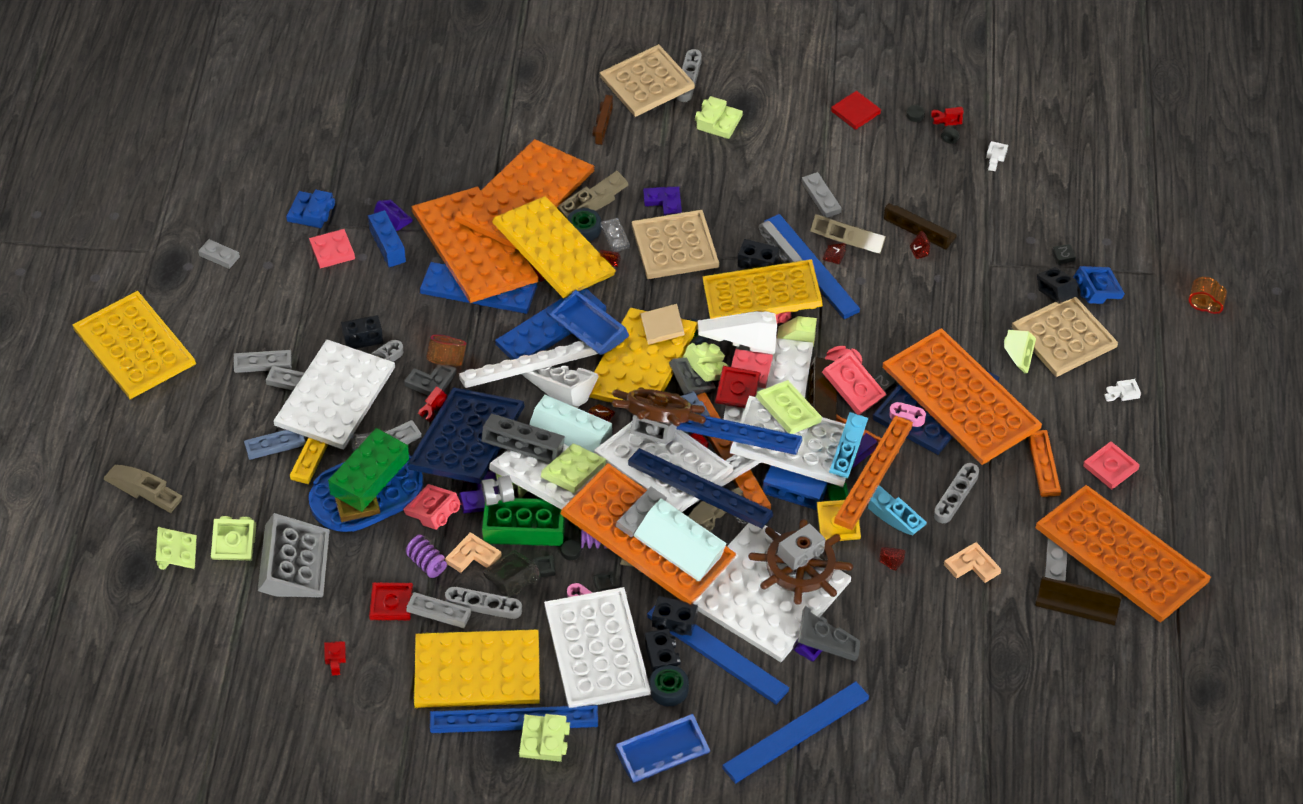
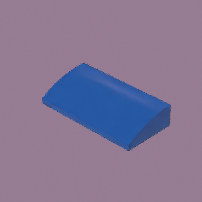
M577 290L549 314L551 318L599 355L612 350L629 337L626 327Z
M693 714L620 742L615 747V751L633 783L710 752Z

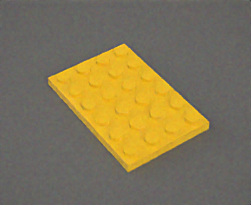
M546 196L498 215L492 221L563 298L570 296L575 290L579 292L614 276L616 272L609 262Z
M812 259L702 276L710 319L755 311H767L777 315L783 312H796L802 309H814L823 306Z
M138 291L73 324L74 331L129 399L138 396L196 364L193 356Z
M630 308L621 323L626 327L629 337L612 350L604 353L594 373L598 374V379L589 397L612 403L613 400H623L612 395L614 390L629 393L643 387L644 389L665 391L674 374L669 362L672 359L683 357L687 346L694 337L696 329H698V322L681 319L685 335L648 345L640 314L648 311Z
M539 630L416 634L415 708L540 704Z

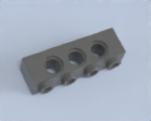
M491 413L483 425L481 442L551 463L563 452L565 436Z

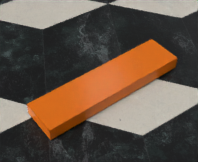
M1038 430L1028 436L1040 495L1041 497L1060 496L1061 489L1047 430Z

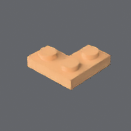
M469 533L445 558L447 565L460 573L473 560L490 569L502 557V553L479 537Z
M977 542L944 561V566L956 579L970 570H973L984 583L1001 574V568Z

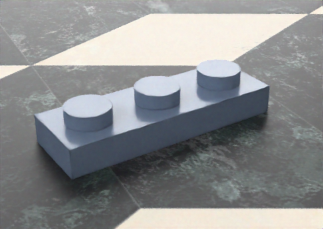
M284 430L245 440L244 445L248 458L251 460L302 447L305 445V439L303 435Z

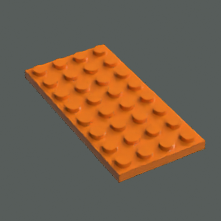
M534 139L455 215V221L517 249L492 223L494 217L544 196L558 208L557 206L563 203L594 172V165Z
M478 186L412 206V213L470 303L538 282L537 274L518 249H514L455 221V215L481 191Z
M942 328L883 362V368L981 465L1041 429L1042 423Z
M607 463L561 510V515L681 601L693 604L735 558L736 553L725 546L721 558L698 582L635 538L634 535L630 537L615 526L617 521L647 490Z
M1087 485L1038 521L1035 527L1160 623L1208 584L1211 576Z

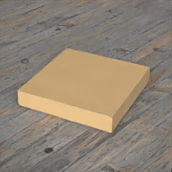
M677 304L640 313L648 345L685 335Z

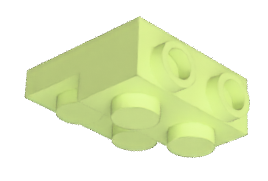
M710 96L708 100L703 101L702 111L696 113L697 129L729 139L739 123L743 111L728 107L725 100Z
M707 342L701 345L689 344L682 357H687L693 370L705 382L720 380L723 366H728L722 362L725 355L720 351V348L715 344H708Z
M221 516L220 519H214L212 560L252 561L256 522L250 517L232 519V517Z
M545 714V717L525 715L519 757L561 762L562 755L567 753L568 742H564L565 735H569L570 722H567L566 716Z

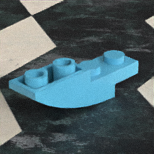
M849 413L829 473L845 478L849 477L868 421L867 417Z
M880 485L868 503L870 511L884 522L904 533L914 535L927 524L899 497L894 499Z

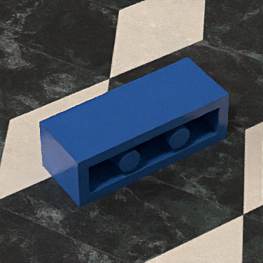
M386 211L368 215L370 232L388 267L406 262L404 246Z
M772 465L763 482V492L766 495L817 510V502L823 501L827 489V482Z

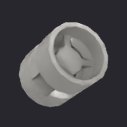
M509 475L498 477L497 481L494 479L481 481L486 506L498 504L499 500L503 503L514 501V491ZM494 487L498 488L499 494L495 495Z

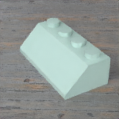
M544 395L535 407L529 423L531 426L565 436L564 444L567 446L574 443L593 453L597 447L612 437V423L547 395Z
M662 498L649 510L634 533L635 538L698 582L721 558L727 544Z

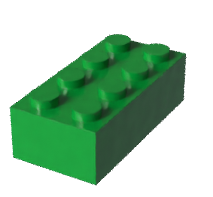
M376 428L329 478L330 495L362 512L409 460L408 445Z
M514 498V501L503 503L499 500L498 504L486 506L485 503L482 532L483 541L488 544L562 546L565 517L561 515V509L543 499Z

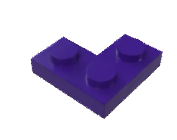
M679 187L643 188L645 206L663 205L664 216L682 213Z
M487 472L483 480L494 479L497 481L495 472ZM476 483L477 491L460 492L459 498L463 513L484 511L485 500L482 483ZM494 487L495 495L499 494L497 487Z

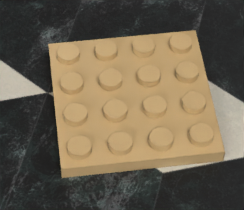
M659 44L600 72V78L635 117L695 88L694 82Z
M703 210L632 221L633 233L647 279L719 267L718 257Z
M1077 297L1060 304L1054 302L1012 323L1013 330L1029 331L1036 338L1033 352L1055 377L1117 348L1118 345L1114 337Z

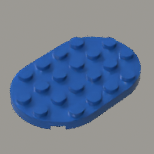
M408 460L376 496L380 514L341 522L334 496L330 495L328 483L329 478L343 464L341 463L324 471L313 482V487L309 492L310 510L314 518L323 526L335 531L354 532L403 511L422 491L423 474L419 471L409 470Z

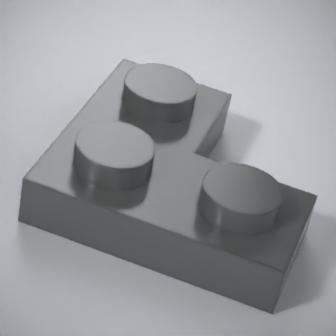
M687 357L675 358L669 362L684 395L693 391L696 394L711 393L716 389L713 381L705 382L697 373H694Z
M441 362L431 375L414 368L405 379L404 384L408 388L429 396L436 386L444 391L457 374V370Z

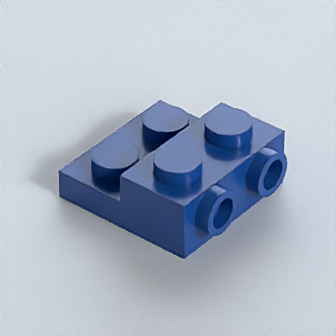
M315 190L313 194L299 191L286 216L287 221L322 228L324 222L328 220L330 209H333L335 205L332 193Z
M1080 266L1073 276L1081 290V297L1085 298L1088 303L1103 304L1106 299H1122L1125 295L1110 267Z

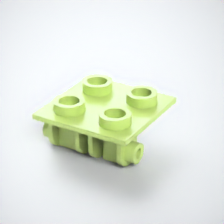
M158 527L155 561H157L159 568L166 569L169 564L194 569L197 535Z

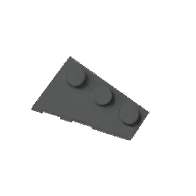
M805 606L802 610L798 643L856 661L859 657L860 640L840 627L835 628L828 624L826 618L822 616L819 618L811 613L812 609Z

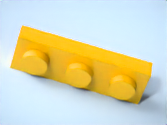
M308 437L290 474V479L309 484L328 444Z

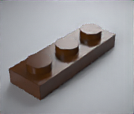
M606 95L604 102L601 101V113L597 114V126L593 127L592 135L595 137V144L598 145L603 144L612 113V95Z

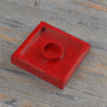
M856 90L833 105L831 112L856 130L879 115L881 109Z
M723 366L715 403L745 408L749 395L753 397L757 395L761 372Z
M372 583L370 620H411V613L407 612V605L413 595V583Z

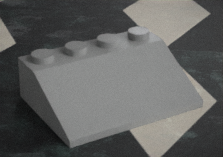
M274 513L265 525L258 591L276 597H322L324 594L329 529Z

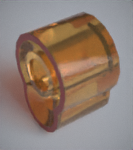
M1199 277L1192 284L1189 303L1193 308L1200 311H1207L1212 314L1220 313L1224 308L1227 290L1213 278Z
M432 335L426 358L436 364L460 366L463 364L466 342L445 335Z

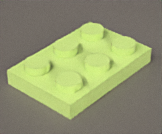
M789 380L757 392L756 398L789 434H794L821 423V415Z
M573 443L541 471V477L575 493L605 466L606 459Z

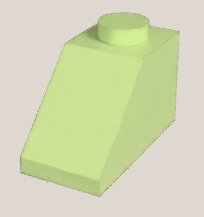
M797 316L778 327L777 338L813 342L814 347L817 318Z
M1008 330V334L1004 339V348L1016 366L1024 373H1028L1036 338L1029 331Z

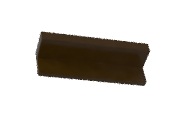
M888 203L885 206L884 220L945 250L957 237L955 233L897 205Z
M815 357L809 369V403L821 417L836 421L837 390L822 373L824 368L835 361Z
M1042 577L1035 606L1115 626L1122 596Z

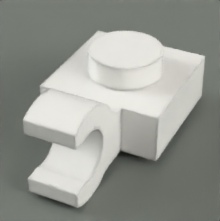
M990 142L986 158L990 159L988 170L996 171L998 161L1004 162L1008 145Z
M1135 379L1118 381L1115 387H1107V394H1104L1106 401H1113L1118 397L1125 401L1138 399L1141 396Z

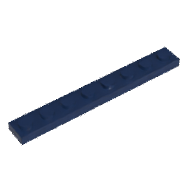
M638 448L628 460V466L761 529L773 516L772 510L641 448Z

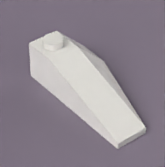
M755 311L698 320L697 327L698 335L717 341H731L733 346L737 347L740 344L748 346L750 351L775 353L777 331L775 313Z
M550 366L522 373L525 378L550 397L575 408L587 402L598 379L597 373L583 368H578L577 371L569 370L568 366H562L561 368Z

